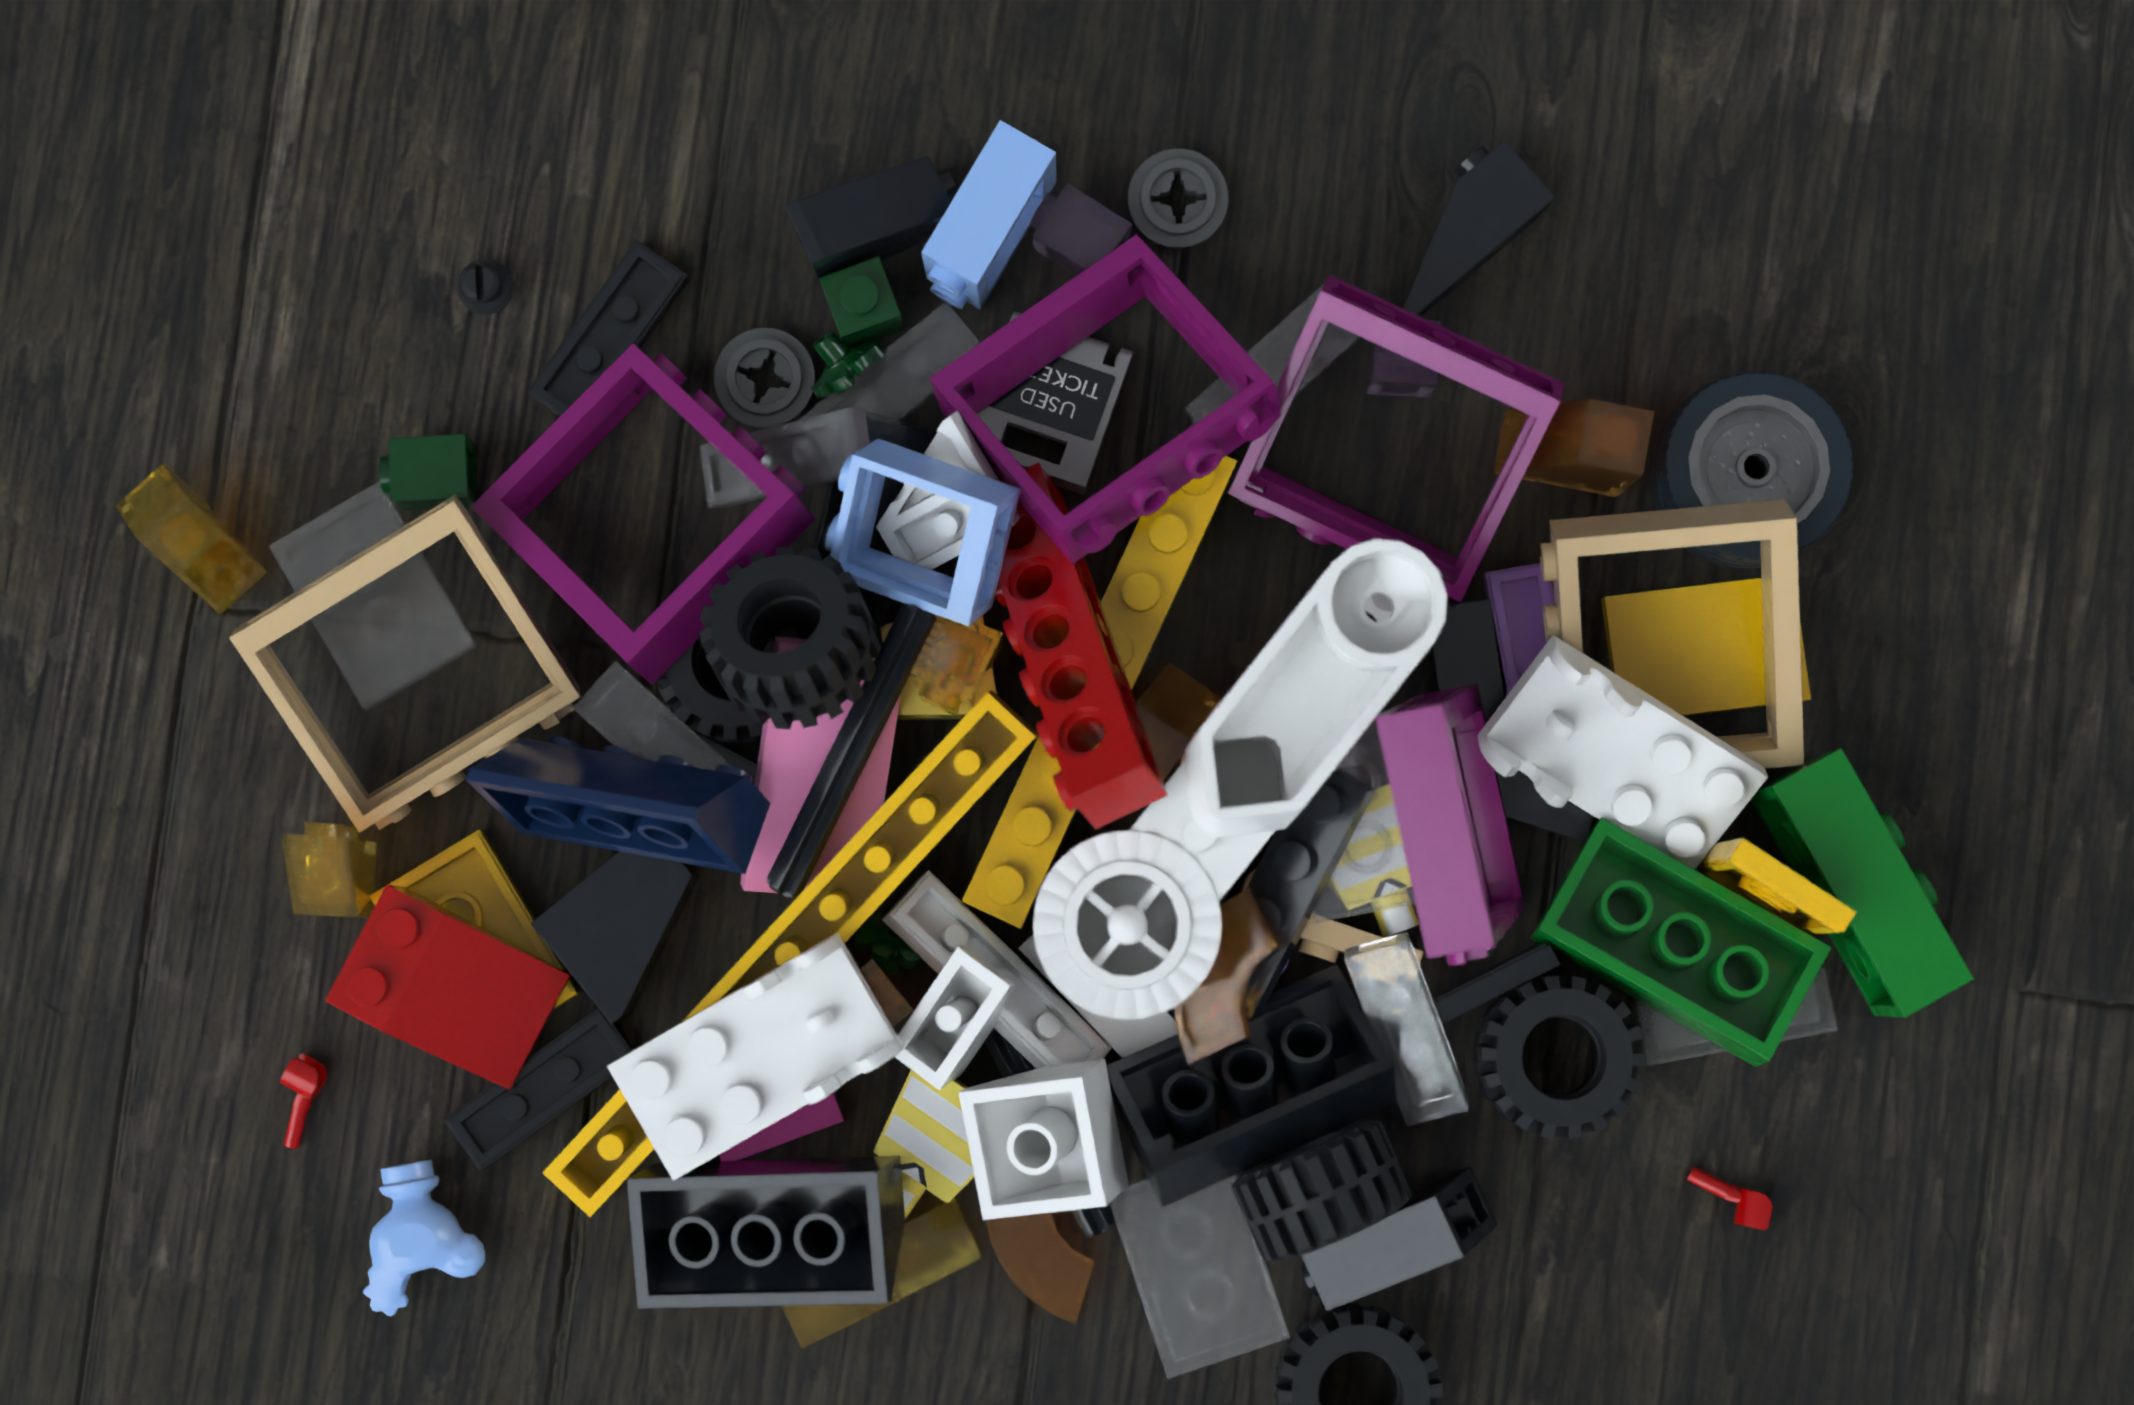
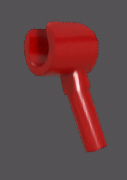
M303 1053L298 1058L295 1057L289 1062L280 1080L282 1085L297 1093L292 1104L293 1107L283 1143L285 1147L292 1149L299 1148L308 1109L311 1108L312 1100L320 1093L328 1078L325 1066Z
M1695 1166L1692 1167L1686 1179L1687 1181L1724 1200L1737 1203L1733 1223L1760 1230H1767L1769 1228L1773 1205L1765 1194L1739 1188L1734 1184L1730 1185Z

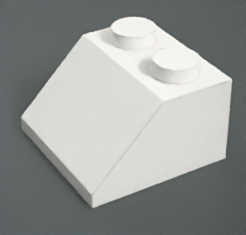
M1105 1059L1044 1066L965 1088L958 1092L983 1220L1105 1207L1129 1186Z

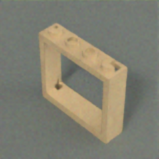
M456 494L238 626L229 637L359 833L373 824L380 830L392 822L394 824L412 811L408 805L410 801L430 790L434 797L451 790L467 777L462 769L482 757H490L517 741L519 734L537 723H540L544 730L560 723L561 718L576 710L572 702L580 698V686ZM454 532L551 683L368 794L269 644Z
M1785 499L1549 520L1551 543L1541 544L1540 567L1543 582L1553 581L1554 604L1543 605L1545 639L1547 643L1552 635L1582 653L1578 557L1760 540L1767 732L1720 736L1718 738L1765 768L1804 765L1797 518Z

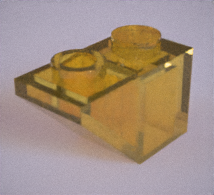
M164 463L116 505L135 537L220 615L267 573L262 564L213 510Z
M938 616L910 674L914 686L921 689L918 695L922 697L920 701L953 715H957L960 705L972 709L978 702L1000 649L1003 633L977 622L966 626Z
M305 822L304 835L284 834L283 850L293 913L369 918L373 905L369 896L374 891L377 842L358 839L356 827H348L343 824Z

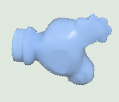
M432 1159L380 1169L383 1185L379 1187L382 1195L391 1198L393 1204L392 1209L380 1219L371 1231L369 1246L372 1267L368 1271L369 1285L364 1288L363 1294L371 1299L370 1307L373 1311H382L387 1316L395 1315L398 1308L408 1305L409 1299L405 1291L412 1273L436 1268L451 1276L466 1278L476 1275L485 1263L483 1243L474 1234L464 1233L455 1215L448 1208L431 1199L430 1192L439 1183V1176L434 1175Z

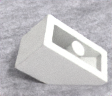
M958 946L898 1034L904 1047L894 1057L935 1088L941 1090L962 1075L996 1025L1014 983L964 946Z

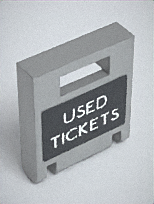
M1014 311L1010 322L1021 315V313ZM1089 336L977 413L1002 444L1007 434V425L1066 445L1060 465L1007 447L1005 448L1024 469L1039 462L1056 486L1082 495L1085 494L1134 353L1133 351L1121 348L1116 356L1114 367L1106 365L1104 361L1110 343Z

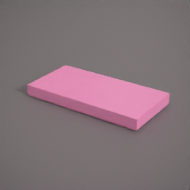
M775 636L773 653L794 649L803 644L807 639ZM861 680L860 682L861 687L864 683V680ZM900 696L805 888L884 804ZM849 699L840 704L843 713L833 719L830 718L828 713L817 717L818 725L803 728L800 720L792 722L790 730L776 729L771 718L763 725L754 785L771 804L746 874L741 873L740 884L744 891L777 893L769 887L767 877L854 703Z

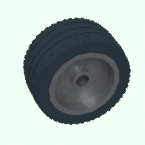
M1747 372L1720 378L1693 393L1673 412L1663 426L1654 447L1650 468L1651 493L1654 504H1656L1658 511L1785 499L1797 518L1798 554L1817 543L1830 530L1842 512L1848 498L1853 477V461H1851L1852 449L1849 437L1847 438L1845 434L1846 429L1842 425L1839 416H1836L1833 412L1832 406L1823 397L1818 396L1815 390L1810 389L1804 383L1796 382L1793 378L1769 372ZM1745 460L1752 462L1760 472V479L1750 478L1744 470ZM1760 540L1685 547V549L1697 557L1720 566L1737 569L1761 568Z

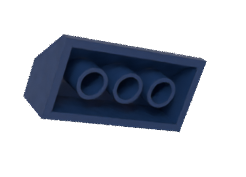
M557 736L549 737L547 742L520 738L471 767L465 779L522 834L746 874L771 804L752 783V776L734 766L719 764L716 765L714 770L697 768L688 761L671 755H660L658 761L643 759L626 749L610 745L604 746L601 752L584 749L569 739Z

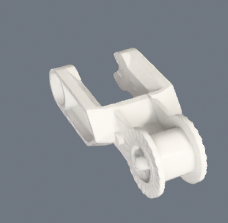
M1373 539L1351 546L1331 563L1185 748V753L1180 758L1181 766L1165 785L1168 796L1151 803L1129 831L1104 833L1083 841L1068 851L1053 866L1046 876L1036 900L1033 933L1036 950L1045 972L1058 990L1079 1007L1103 1017L1123 1020L1142 1019L1174 1008L1192 995L1209 974L1219 950L1222 930L1219 901L1267 840L1274 835L1275 831L1286 829L1302 811L1434 644L1446 619L1447 593L1440 572L1423 552L1401 541ZM1366 613L1372 615L1376 621L1371 620Z

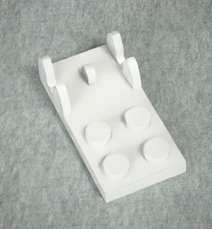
M1552 635L1477 735L1483 756L1502 776H1514L1519 770L1533 781L1535 790L1549 805L1562 808L1567 801H1570L1597 819L1603 818L1694 870L1768 778L1764 766Z
M837 932L613 1061L607 1068L674 1181L808 1103L811 1105L826 1098L855 1076L873 1071L896 1056L903 1049L904 1045Z

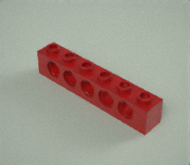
M1038 462L1024 469L1064 516L1068 514L1069 511L1063 494L1041 464ZM1017 502L1016 509L1021 519L1011 527L995 596L1003 607H1008L1011 618L1003 621V627L1014 651L1018 656H1024L1027 668L1019 671L1022 685L1033 705L1036 707L1040 706L1044 717L1043 720L1036 722L1039 737L1048 754L1053 759L1057 757L1061 772L1053 775L1058 794L1070 812L1078 808L1093 827L1097 829L1168 796L1085 556L1071 564L1022 505Z

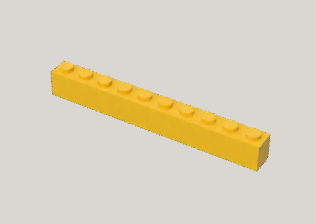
M988 691L684 1020L837 932L845 944L1039 735L1038 732L994 691ZM619 1089L542 1173L582 1211L591 1217L655 1148Z

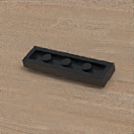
M1336 767L1288 827L1284 830L1275 831L1221 937L1214 964L1199 988L1250 1019L1260 1016L1376 790L1375 788Z

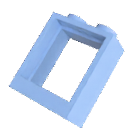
M999 121L921 252L926 278L933 282L930 288L933 294L959 309H963L966 302L980 310L982 309L1057 182L1055 151L1005 122Z
M876 439L854 454L849 455L841 469L838 481L839 490L844 492L840 513L832 520L825 540L826 550L831 551L830 556L841 563L844 572L849 571L857 585L861 588L908 605H915L924 611L966 626H970L993 606L1021 489L881 439ZM886 476L971 506L954 578L870 548Z

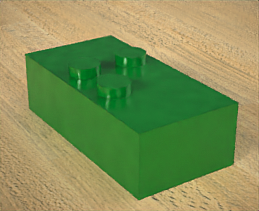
M1842 748L1812 756L1804 761V765L1795 766L1762 784L1751 798V801L1789 868L1856 911L1844 932L1827 934L1874 1016L1906 1018L1974 979L1932 907L1938 904V897L1933 886L1920 870L1917 869L1912 872L1900 851L1905 846V840L1899 827L1888 813L1884 812L1881 815L1878 813Z
M1600 818L1590 830L1586 841L1582 844L1530 939L1539 944L1551 945L1554 953L1755 1067L1771 1060L1832 948L1603 818Z

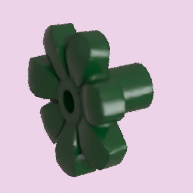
M833 330L825 333L812 345L826 365L822 376L815 381L811 389L816 397H826L834 391L837 395L845 392L855 384L853 375L859 376L868 370L872 364L880 360L884 355L883 349L877 342L870 345L867 340L858 347L846 348Z
M887 907L884 909V915L876 910L860 929L854 933V946L858 952H871V961L878 964V969L882 973L898 975L903 971V968L914 969L918 967L921 956L882 921L883 917L892 908Z

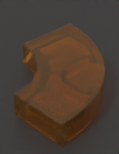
M1250 889L1241 892L1220 906L1222 921L1221 940L1214 964L1196 991L1182 1003L1175 1006L1177 1032L1189 1065L1251 1034L1244 1011L1247 983L1259 962L1279 947Z
M1052 1213L986 1220L987 1230L996 1255L1017 1287L1046 1311L1076 1324L1094 1265V1259L1071 1247L1057 1230Z

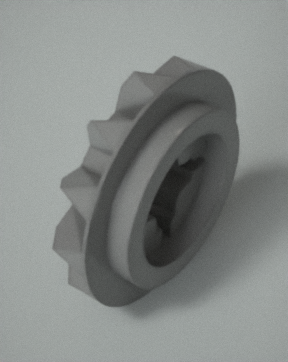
M1168 149L1152 155L1138 167L1129 185L1128 207L1135 228L1139 229L1154 245L1172 247L1180 251L1186 247L1205 243L1222 225L1228 208V188L1219 168L1206 156L1189 149ZM1174 175H1180V185H1183L1185 195L1195 196V199H1205L1197 200L1195 204L1186 205L1181 224H1176V216H1173L1171 206L1161 205L1160 202H1151L1159 201L1160 197L1170 195L1171 186L1174 185Z
M756 328L745 331L733 338L724 347L716 362L714 385L720 403L729 415L750 428L777 429L782 424L799 418L809 400L814 396V392L811 389L815 384V368L812 359L802 343L784 331L774 328ZM774 354V373L776 377L783 380L784 384L790 387L789 389L782 386L779 389L769 387L765 396H761L760 402L757 404V386L746 375L741 374L740 371L749 373L752 370L762 372L765 364L770 362L771 356Z

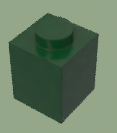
M879 256L819 278L842 343L846 348L858 347L866 340L868 343L905 330L900 311Z
M465 434L388 438V456H381L379 460V480L382 493L384 495L390 494V502L403 511L432 509L455 494L464 507H471L478 500L476 444Z

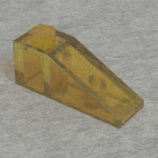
M954 1198L948 1204L944 1203L905 1222L892 1300L888 1304L792 1305L782 1307L801 1348H804L982 1258Z

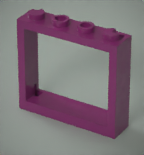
M1137 234L929 378L941 412L947 418L958 410L998 479L1003 483L1021 489L1018 502L1071 564H1074L1088 553H1095L1104 549L1120 530L1140 516H1147L1159 510L1171 494L1194 478L1198 479L1210 474L1220 464L1222 458L1246 441H1254L1262 437L1269 431L1273 423L1282 417L1274 381ZM1146 297L1236 395L1064 516L980 419L977 413Z
M1329 275L1276 387L1282 417L1273 423L1267 433L1251 442L1228 494L1256 508L1254 515L1263 518H1272L1275 515L1296 525L1297 531L1303 537L1317 544L1330 545L1333 542L1345 549H1349L1351 546L1373 539L1401 541L1425 554L1440 572L1447 596L1461 602L1561 402L1565 383ZM1329 322L1528 414L1458 557L1262 467Z
M633 343L471 507L634 670L653 685L699 639L700 631L705 629L700 619L703 607L714 605L709 593L716 583L722 585L728 583L730 579L726 572L736 564L742 569L753 563L750 556L762 551L766 558L775 556L777 547L790 546L816 518L798 498L806 488L786 468L780 464L773 472L767 469L760 462L767 452L743 428L739 426L730 434L720 425L727 415L702 390L699 389L690 397L680 387L687 378L661 352L651 360ZM653 389L767 498L634 631L523 520Z
M1478 683L1414 696L1375 717L1427 958L1446 955L1448 965L1466 964L1468 960L1488 957L1487 950L1497 946V942L1505 937L1506 931L1512 928V924L1526 908L1497 771L1485 759L1478 743L1477 735L1485 726L1486 720Z

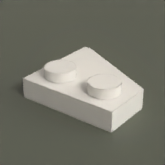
M958 410L950 414L936 430L937 434L924 455L999 481ZM904 483L900 493L891 502L876 528L893 556L932 570L960 554L971 506ZM1017 509L1015 511L1012 526H1014L1021 519V516L1018 513Z

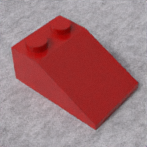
M386 885L325 1002L384 1033L511 1090L564 991L571 974L403 886Z

